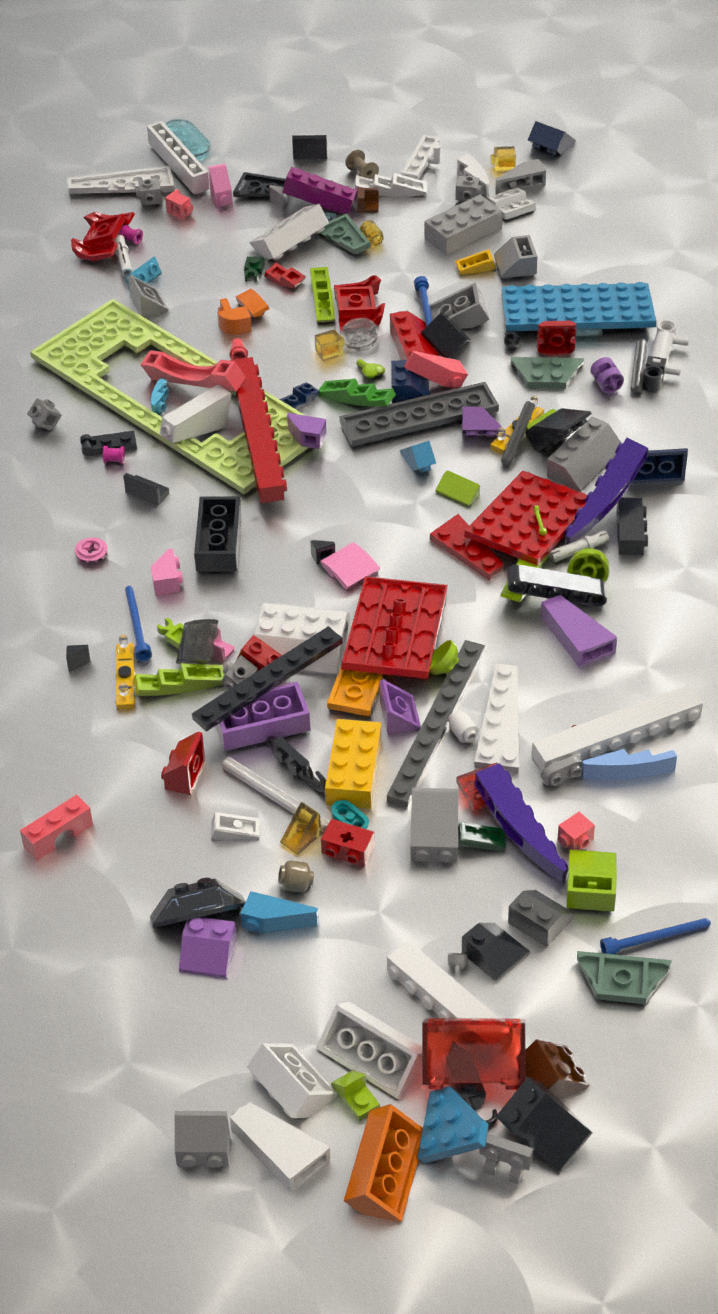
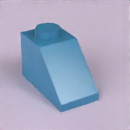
M430 441L400 450L401 455L412 471L419 469L421 473L430 470V465L436 464Z

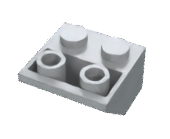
M530 235L511 237L494 253L501 278L537 274L538 256Z

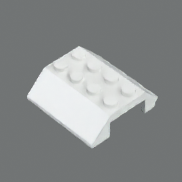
M263 603L255 636L281 655H284L328 626L343 638L344 630H348L350 612ZM341 645L299 673L337 677Z

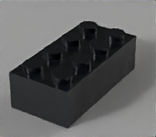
M240 496L199 497L194 550L196 572H237L242 517Z

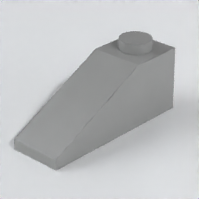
M539 159L522 162L496 178L495 194L516 187L524 190L546 185V170Z

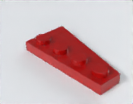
M459 514L430 533L431 541L486 579L490 580L503 571L504 564L488 546L464 537L465 530L469 525Z

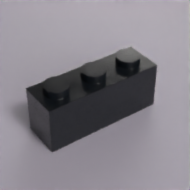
M622 497L617 503L618 555H643L644 547H648V535L644 534V532L647 533V520L643 519L646 518L647 508L643 506L642 498Z

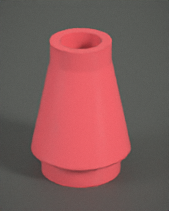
M237 338L232 341L229 353L231 360L248 357V351L241 339Z

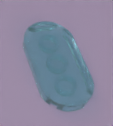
M175 119L165 123L197 160L203 159L209 154L211 150L210 141L192 122L184 119Z

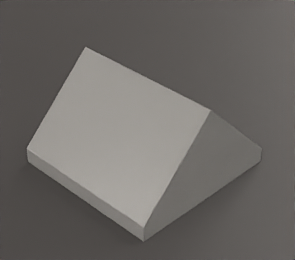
M131 274L129 275L130 297L142 317L147 318L168 312L169 308L157 288Z

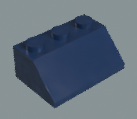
M688 448L648 450V457L631 484L685 481Z

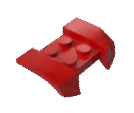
M92 212L83 218L88 222L90 228L83 241L75 238L71 239L72 251L78 258L91 261L112 257L118 247L115 242L116 236L122 226L131 223L135 215L134 212L118 215Z
M371 275L368 279L358 283L334 285L340 334H345L343 329L346 330V333L347 330H350L349 333L355 332L356 327L358 329L361 323H358L357 326H354L356 324L352 323L353 325L350 328H355V330L346 329L344 326L356 320H369L367 326L362 325L366 327L364 330H371V328L373 329L380 325L385 303L380 304L378 307L375 306L374 295L378 294L381 279L377 275ZM356 330V333H362V331L364 332V330Z

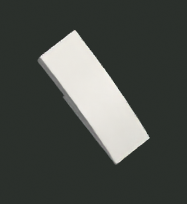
M469 154L458 158L457 174L480 178L479 185H482L481 195L487 199L489 197V179L483 167Z

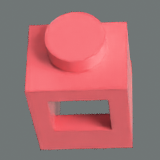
M176 189L165 197L166 211L180 219H184L192 213L194 207L191 204L190 198L180 194L179 190Z

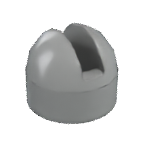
M448 953L449 967L455 970V965H459V971L463 970L467 965V954Z

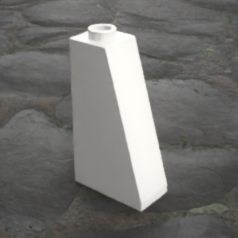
M216 385L162 417L160 435L171 443L226 428L231 393L220 385Z
M251 1102L244 1107L236 1109L230 1117L231 1131L290 1192L331 1161L330 1147L327 1144Z

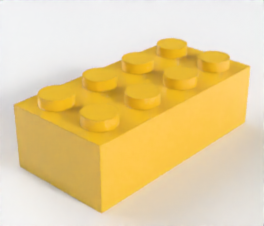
M337 719L325 786L326 805L332 806L336 801L347 800L357 808H372L382 741L381 722Z

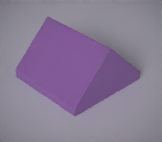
M384 679L379 681L380 705L387 735L420 730L421 725L414 696Z

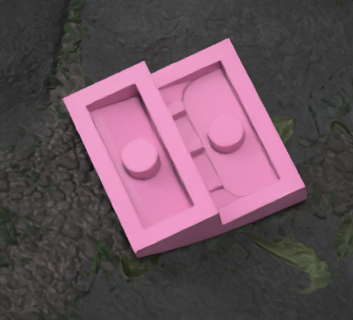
M354 542L320 561L331 578L336 577L345 590L364 581L365 576L371 577L380 570V567L370 555Z

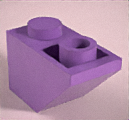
M463 407L462 434H466L467 437L486 435V437L495 438L502 433V426L483 407Z
M288 413V431L297 442L304 447L321 449L327 434L326 419Z

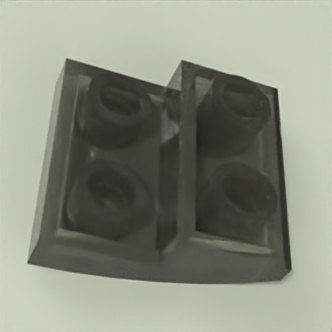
M200 619L184 623L176 659L177 664H189L192 662L204 664L212 659L214 655V640L219 632L217 628L219 620Z

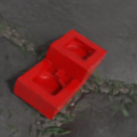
M278 263L272 265L264 275L270 281L289 288L297 287L306 278L305 275L293 267L287 270Z

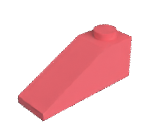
M412 351L404 365L406 369L444 387L454 389L460 388L468 376L459 360Z

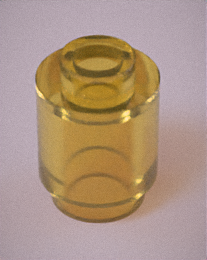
M367 220L362 223L360 230L369 240L370 244L373 246L381 244L384 236L373 220Z

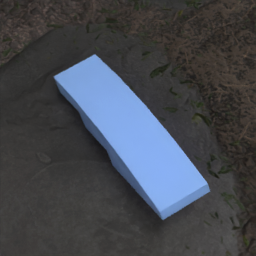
M625 749L583 760L581 776L583 779L621 780L656 776L675 771L677 755L674 750L652 756L649 749L628 755Z

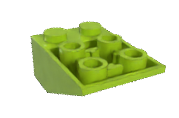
M570 849L566 908L614 912L617 884L616 853Z

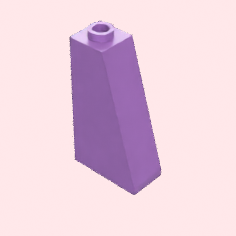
M559 595L541 602V618L578 667L616 653L617 637L564 597Z

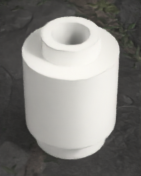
M461 710L453 712L448 718L450 729L461 743L474 741L479 731L478 727L467 713Z

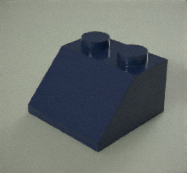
M535 121L528 137V141L532 143L533 148L538 150L542 148L547 149L546 152L556 156V153L563 155L576 142L565 131Z
M407 360L391 361V386L396 394L392 399V403L430 395V380L406 369L404 365Z

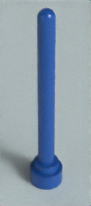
M419 276L414 280V287L420 293L427 327L433 321L427 296L429 282L425 276Z
M127 586L125 593L137 643L134 648L135 658L140 662L148 661L152 657L151 647L144 640L133 587Z
M703 918L620 940L612 939V937L600 940L601 952L616 955L621 949L707 928L711 925V921L708 918Z

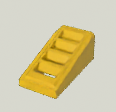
M489 249L455 261L460 275L496 270Z

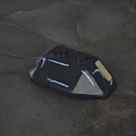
M209 877L201 878L196 883H179L174 888L168 889L150 915V921L154 929L193 918L243 908L246 901L242 894L219 880Z

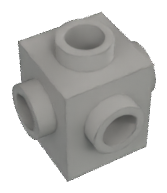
M459 176L456 183L455 200L467 201L481 195L482 185H479L480 178Z
M159 179L138 181L139 188H136L137 199L141 200V206L162 203Z
M36 398L27 413L35 426L51 431L62 416L52 401L48 399L44 401Z
M240 655L234 664L229 662L223 670L225 675L222 682H224L225 687L229 690L256 673L258 668Z

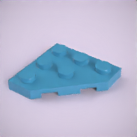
M450 1086L430 1091L417 1158L422 1163L436 1161L485 1147L488 1123Z

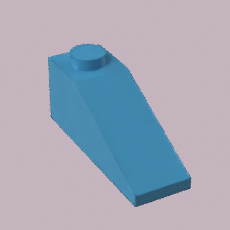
M250 891L241 911L242 927L249 931L269 933L318 926L319 914L316 907Z

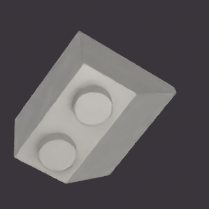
M175 1111V1157L177 1165L184 1167L209 1166L213 1168L229 1166L230 1131L227 1111Z

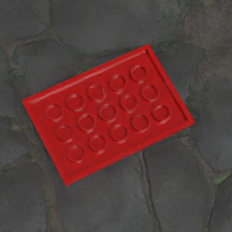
M522 470L467 527L464 537L538 566L565 536L567 527L570 524L573 525L578 509H583L586 504L585 499L587 495ZM534 506H539L543 527L547 530L544 536L539 534L540 528L536 514L533 511Z

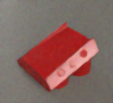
M543 321L538 324L536 344L538 352L546 356L567 355L574 352L577 323L573 321Z

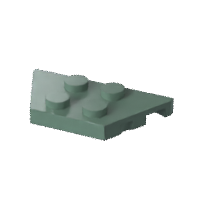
M511 357L510 364L516 367L517 374L524 380L528 388H567L570 381L577 375V370L584 366V358Z
M577 951V961L595 998L599 1000L646 1004L670 971L672 960Z

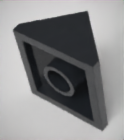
M292 135L293 159H327V135Z
M440 313L421 332L423 337L445 358H450L471 340L446 313Z

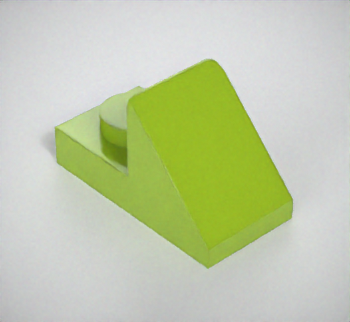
M352 1070L331 1082L332 1087L339 1093L340 1098L358 1122L367 1118L370 1110L380 1107L379 1102L367 1088L366 1076L363 1073Z

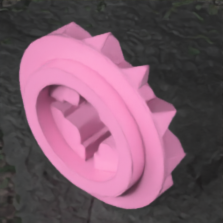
M86 538L75 546V556L79 558L80 562L86 561L87 564L91 561L97 563L98 559L104 560V555L108 554L107 544L99 538Z

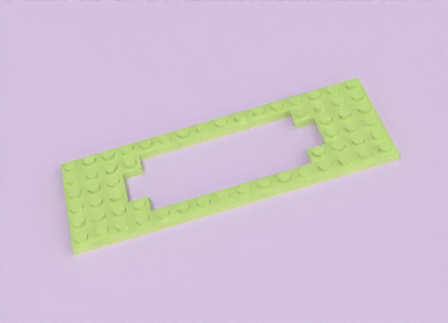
M110 300L30 352L31 358L241 493L245 494L256 486L244 432L231 441L215 433L202 443L194 437L171 443L160 435L161 416L101 379L102 376L110 372L109 365L102 362V360L124 345L136 353H139L149 345H153L173 358L196 366H212L218 363L118 301ZM229 391L231 394L236 396L235 391ZM264 391L265 400L263 402L267 401L268 413L266 414H270L271 426L269 427L274 429L275 438L273 440L277 441L278 447L276 453L280 454L281 465L279 466H284L309 448L301 446L288 431L287 414H304Z

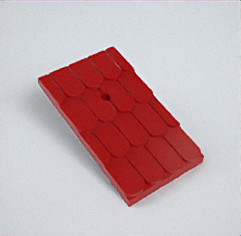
M365 576L342 659L341 670L375 672L386 675L396 674V676L428 679L448 585Z

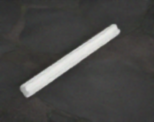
M231 757L223 760V769L321 832H325L330 820Z

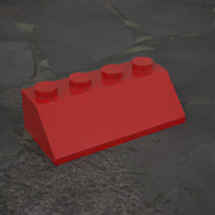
M409 311L390 313V333L400 359L408 360L412 351L439 356L438 351L421 334L426 328L425 321Z

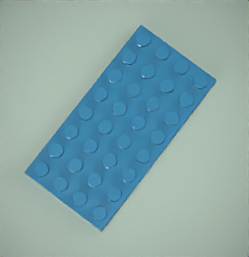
M620 282L617 284L600 283L591 285L583 283L580 285L563 284L554 286L550 284L543 286L509 285L501 287L506 331H537L538 324L543 321H573L577 323L576 329L656 327L657 323L648 283L636 282L626 284Z

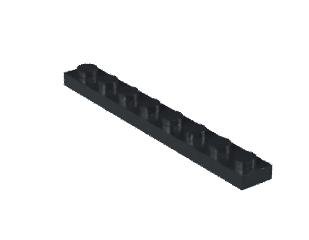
M329 626L193 712L192 720L206 732L343 644V638Z

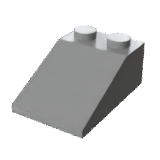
M476 283L430 304L432 320L440 313H446L460 329L473 328L490 320L485 297Z

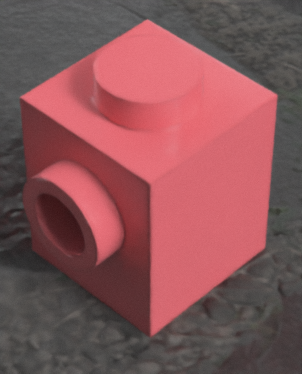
M577 812L558 825L557 840L562 847L568 850L584 849L594 840L595 825L581 812Z

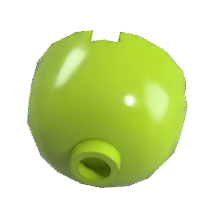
M584 548L572 556L567 572L602 579L606 582L610 573L609 561L601 551L593 548Z

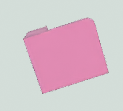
M214 625L201 637L202 653L222 663L235 651L234 646L221 640V630Z

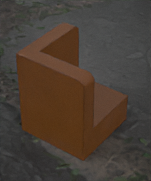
M358 188V213L379 212V188Z

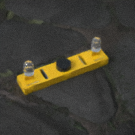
M537 396L530 398V402L535 404V408L529 423L544 414V409L538 407ZM519 416L506 429H498V437L490 444L491 450L502 455L504 454Z
M121 635L119 637L120 644H116L115 705L117 710L134 709L135 646L134 643H128L126 635Z

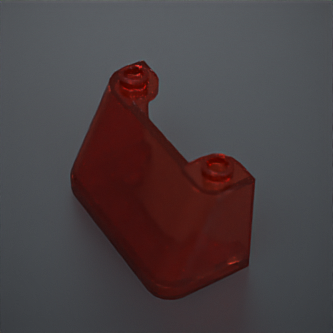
M426 1018L423 1020L422 1085H428V1089H444V1085L449 1083H500L505 1085L506 1090H518L526 1080V1019Z

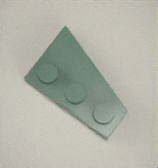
M347 213L329 221V224L324 226L325 230L318 233L355 255L371 248L369 240Z

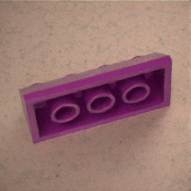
M294 167L290 168L286 176L282 192L315 205L320 204L323 208L343 215L346 213L350 214L357 198L356 189Z

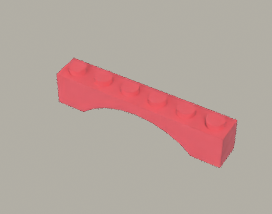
M149 351L140 364L150 379L156 381L162 378L170 383L206 388L220 385L228 391L236 392L245 379V375L237 363L229 360H220L212 366H196L182 362L164 352Z

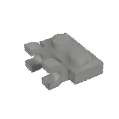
M487 1133L485 1147L479 1149V1154L486 1157L484 1173L494 1176L497 1162L502 1161L511 1166L508 1181L519 1184L521 1172L524 1169L529 1171L533 1160V1148Z

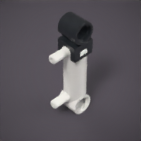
M665 319L658 323L657 333L643 373L642 387L647 392H658L661 389L665 374L679 376L681 373L680 368L666 365L672 345L688 346L689 338L675 336L676 323L672 320Z

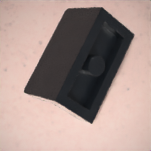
M128 473L123 475L125 492L159 506L170 494L169 488L138 475L133 476Z

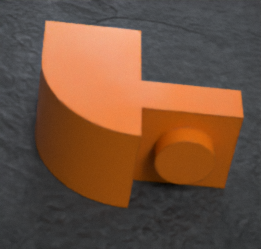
M227 298L220 299V307H218L217 312L218 327L223 332L233 335L252 332L251 316L247 307L231 309Z

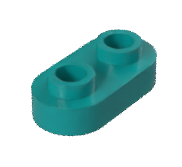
M339 800L332 805V819L369 830L368 817L351 802Z

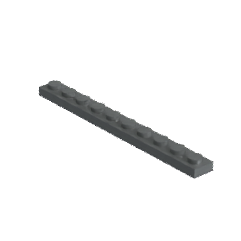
M468 640L464 641L458 653L459 660L448 673L386 795L387 802L408 808L412 800V788H418L449 725L448 718L456 711L484 655L485 645Z

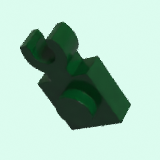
M247 256L244 265L245 281H248L250 277L254 278V282L258 281V274L263 273L265 258Z

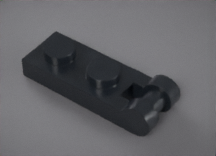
M134 431L98 436L84 434L80 437L82 454L85 456L103 454L104 446H108V448L124 446L125 451L137 449Z

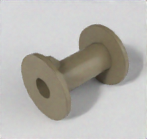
M354 150L346 158V167L349 170L358 169L360 171L359 176L373 180L375 174L378 175L379 167L376 163L365 162V154L362 150Z

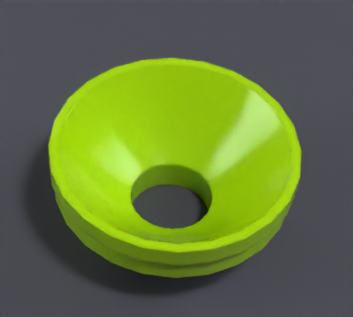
M452 640L445 641L434 651L430 674H448L459 660L458 649Z

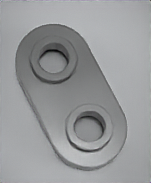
M578 755L560 760L547 766L541 772L540 777L548 786L558 785L562 781L571 777H577L582 773V760Z

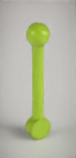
M534 506L533 511L536 514L540 528L539 534L544 536L547 530L543 527L539 506Z

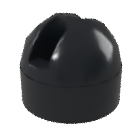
M508 332L504 337V344L510 348H516L519 346L521 339L518 334Z

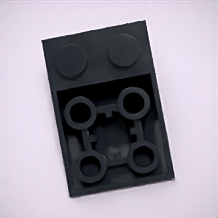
M561 408L533 425L525 434L537 452L544 448L548 451L556 443L562 442L588 422L586 418L592 413L591 411Z

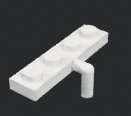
M423 135L401 175L419 180L428 163L439 164L441 157L440 138Z

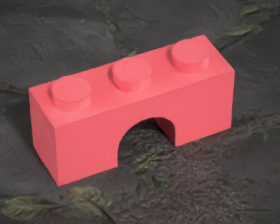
M78 795L73 796L20 830L23 847L38 861L56 849L55 840L63 831L68 830L75 837L93 826L91 809Z

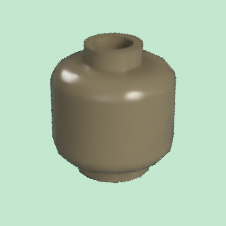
M290 860L284 866H280L278 883L282 885L285 891L301 893L306 891L308 885L312 886L314 872L310 871V867L306 862Z

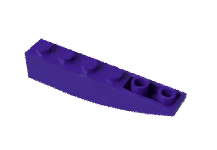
M626 438L623 443H619L614 459H609L606 464V472L603 476L600 475L598 477L594 491L588 493L585 499V506L583 509H578L575 515V522L567 527L565 531L566 544L577 541L589 532L618 503L647 459L648 447L630 438Z
M498 763L476 772L474 786L508 837L542 870L561 884L566 881L568 865L563 858L559 857L554 842L552 840L549 841L545 835V829L535 819L531 806L526 805L521 790L512 783L508 770H504L502 765Z

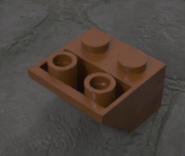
M536 1039L516 1058L526 1077L539 1080L559 1100L585 1090L590 1086L585 1078L584 1070L578 1066L573 1058L572 1050L566 1045Z

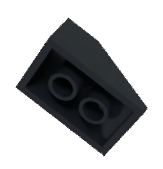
M527 1077L496 1115V1118L528 1147L533 1148L534 1152L559 1172L566 1167L593 1134V1131L543 1083Z

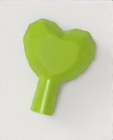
M358 359L356 365L362 368V373L367 378L372 379L375 376L383 375L386 370L380 364L367 363L362 359Z

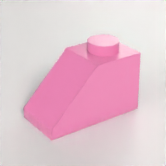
M226 164L208 167L210 194L216 208L232 205V188Z

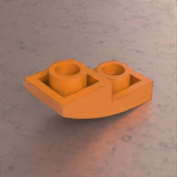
M253 289L235 296L240 305L247 307L252 317H260L265 314V311L269 310L266 302Z

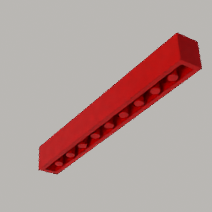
M253 357L230 360L235 361L245 375V379L235 394L260 503L284 500V492L287 491L286 479L282 480L284 478L283 466H279L281 465L280 454L276 453L278 447L277 441L273 440L275 438L274 429L269 427L271 426L270 414H266L268 413L267 401L263 402L265 400L264 389H260L262 388L261 376L257 377L259 376L258 364L254 365Z

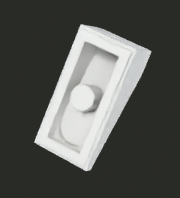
M215 812L211 823V839L245 840L260 838V819Z

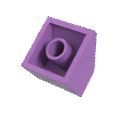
M203 917L186 920L182 935L179 972L227 978L237 940L235 922Z

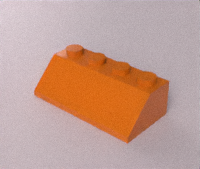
M392 1104L370 1110L343 1201L363 1215L401 1222L419 1160L417 1158L423 1128Z

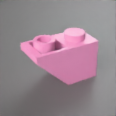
M173 548L168 549L151 566L155 596L180 592L179 583H183L182 572L177 571V569H180L179 557L174 556Z

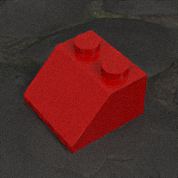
M196 732L178 741L175 750H171L169 763L163 767L161 779L164 780L166 790L191 795L205 764L202 732Z

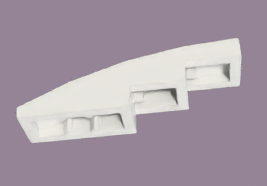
M395 173L392 179L375 174L373 180L356 175L354 189L358 191V188H379V196L411 197L426 195L427 182Z

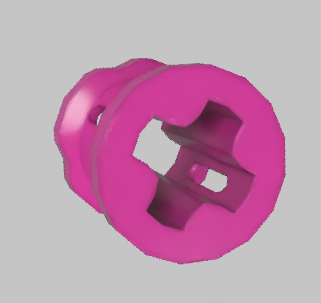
M124 225L120 230V235L125 238V241H132L135 245L141 243L143 239V231L141 229L135 230L130 228L129 225Z
M104 446V464L108 462L124 464V446L120 448Z

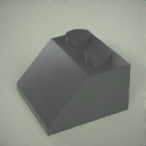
M537 890L522 891L509 905L508 923L548 947L575 917V913Z

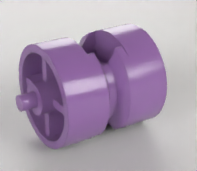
M603 357L592 364L590 372L604 393H613L622 387L624 377L611 358Z

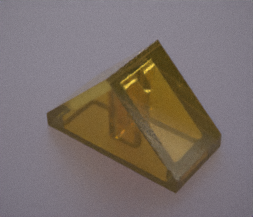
M301 802L280 843L294 853L300 854L321 835L320 814Z

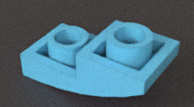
M162 378L156 383L151 395V409L159 416L161 413H164L166 409L165 400L169 396L167 380Z

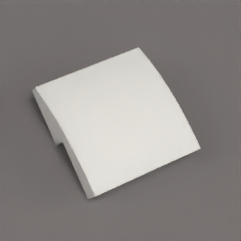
M518 187L487 197L488 201L503 211L502 218L505 220L536 210V203L527 199L526 192Z

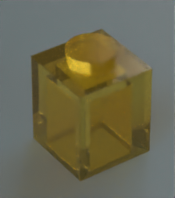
M514 146L494 147V154L490 155L491 165H494L495 171H509L516 167Z
M336 329L315 335V350L322 360L343 355L345 341Z

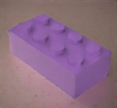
M298 681L273 688L216 725L224 751L265 742L270 736L278 738L280 736L286 737L311 731L310 713Z

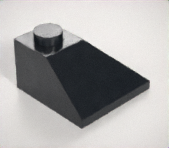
M478 923L462 936L461 953L467 954V958L496 982L530 954L526 947L496 923Z

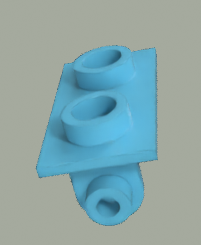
M154 256L130 274L148 283L162 272ZM127 275L125 281L129 285V275Z

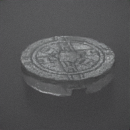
M356 318L343 326L341 337L343 344L348 349L364 351L376 344L379 333L377 325L367 318Z

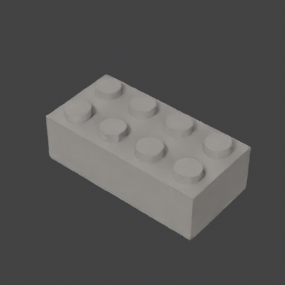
M482 195L475 196L425 220L424 239L447 256L502 229L503 211Z

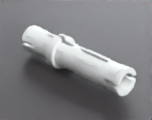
M117 235L115 242L118 247L115 254L119 260L122 276L126 278L133 271L128 255L129 248L125 243V238L122 235Z
M605 530L591 536L585 535L578 541L551 550L548 554L552 563H556L573 556L581 549L595 548L609 543V536Z

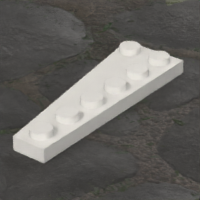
M170 166L67 178L69 194L136 192V188H139L138 181L145 179H159L161 193L175 191Z
M496 663L474 767L486 769L500 763L504 770H508L511 773H519L518 666Z

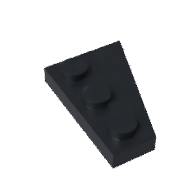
M244 172L233 190V197L270 196L269 186L284 187L286 179Z

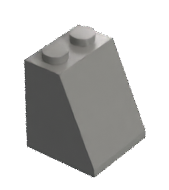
M412 788L411 861L457 862L459 789Z

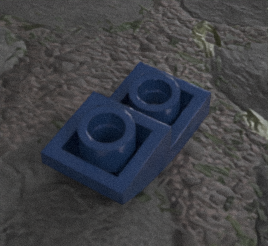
M306 382L293 387L291 395L279 400L300 411L310 404L320 394V391Z

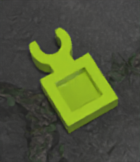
M169 618L164 619L165 627L160 624L157 625L158 633L165 635V640L179 650H182L195 639V632L181 623H178L176 626L173 625L172 620Z

